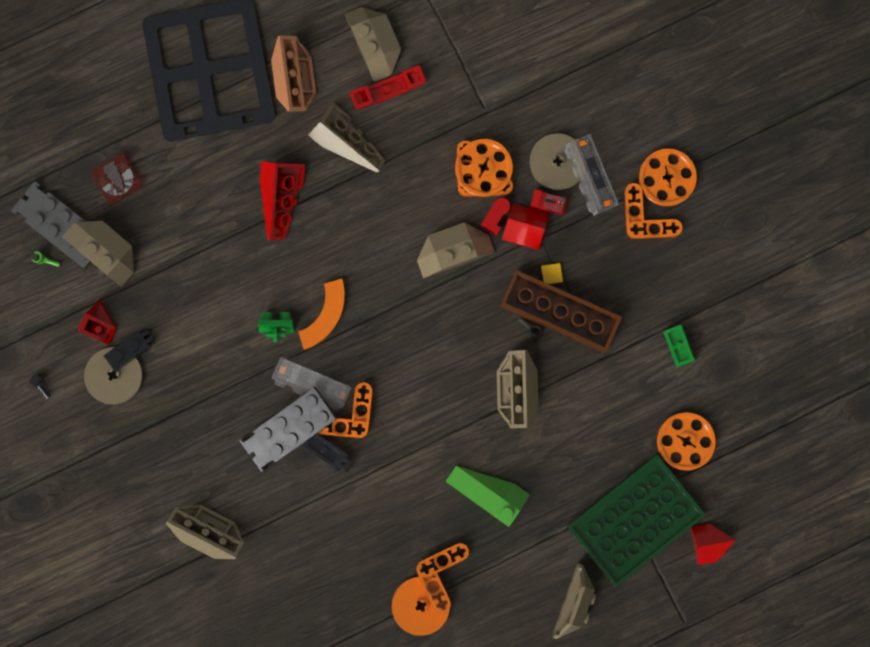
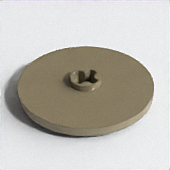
M558 133L550 134L541 138L534 145L530 153L529 164L534 178L542 186L552 190H565L574 186L582 178L586 166L577 147V141L572 137ZM556 157H558L559 161H562L559 166H557V163H553Z
M115 347L105 348L95 353L88 361L84 372V381L89 393L96 400L110 405L121 404L130 400L138 392L142 383V368L137 358L116 372L118 378L110 381L109 373H114L115 371L103 355Z

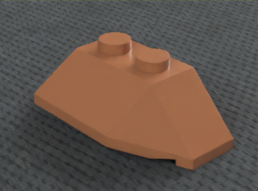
M278 36L271 59L276 98L287 111H306L316 95L312 57L299 42L297 36Z

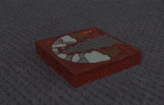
M123 153L90 172L110 205L115 204L143 187V184Z

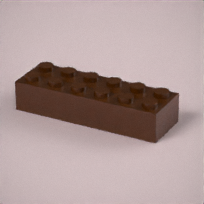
M517 270L500 305L501 308L604 354L607 352L622 319L619 315Z

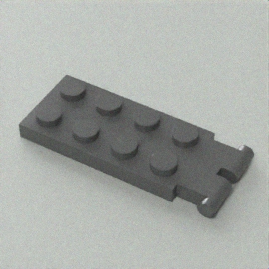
M34 181L24 193L29 199L25 201L20 198L10 211L16 215L18 213L22 214L27 218L24 222L82 268L86 269L91 261L62 238L75 222L86 221L51 193L45 194L38 188L41 185Z

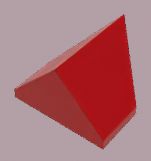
M100 298L86 312L77 331L109 345L117 327L113 324Z
M711 524L691 527L698 565L718 562L736 541Z

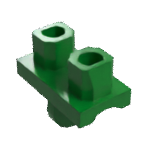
M262 312L261 320H258L259 333H266V337H273L274 343H278V337H285V333H294L290 312H281L280 320H273L271 312Z

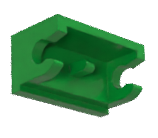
M683 325L663 331L676 367L696 361Z

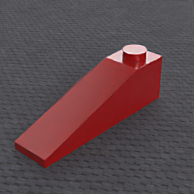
M261 161L260 185L268 240H285L292 220L291 212L293 206L297 205L298 200L296 197L299 189H302L304 184L305 164Z

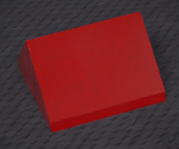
M512 203L502 240L539 250L549 213Z

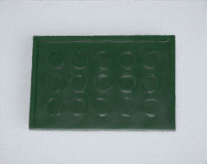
M656 454L566 527L616 588L706 515Z

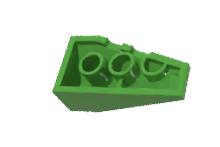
M459 466L454 468L445 481L508 527L512 524L530 494L514 483Z

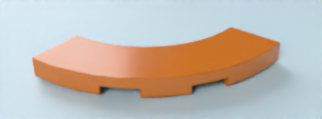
M342 278L324 284L325 303L321 314L309 327L298 331L304 350L323 341L339 322L345 302Z

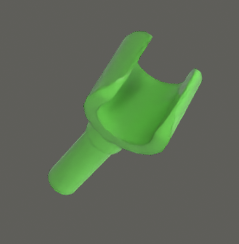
M34 252L40 255V259L38 261L32 259L33 262L60 266V262L46 258L40 252Z

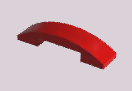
M420 65L402 71L399 75L368 87L366 85L350 91L349 94L355 109L359 110L405 94L426 83Z

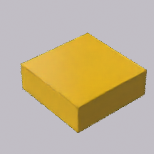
M560 263L541 266L544 283L549 285L563 283Z

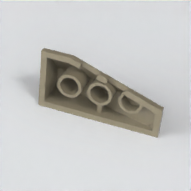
M333 102L308 136L323 148L378 173L386 160L372 143L366 142L362 137L363 132L360 128L356 129L350 122L352 120L351 117Z

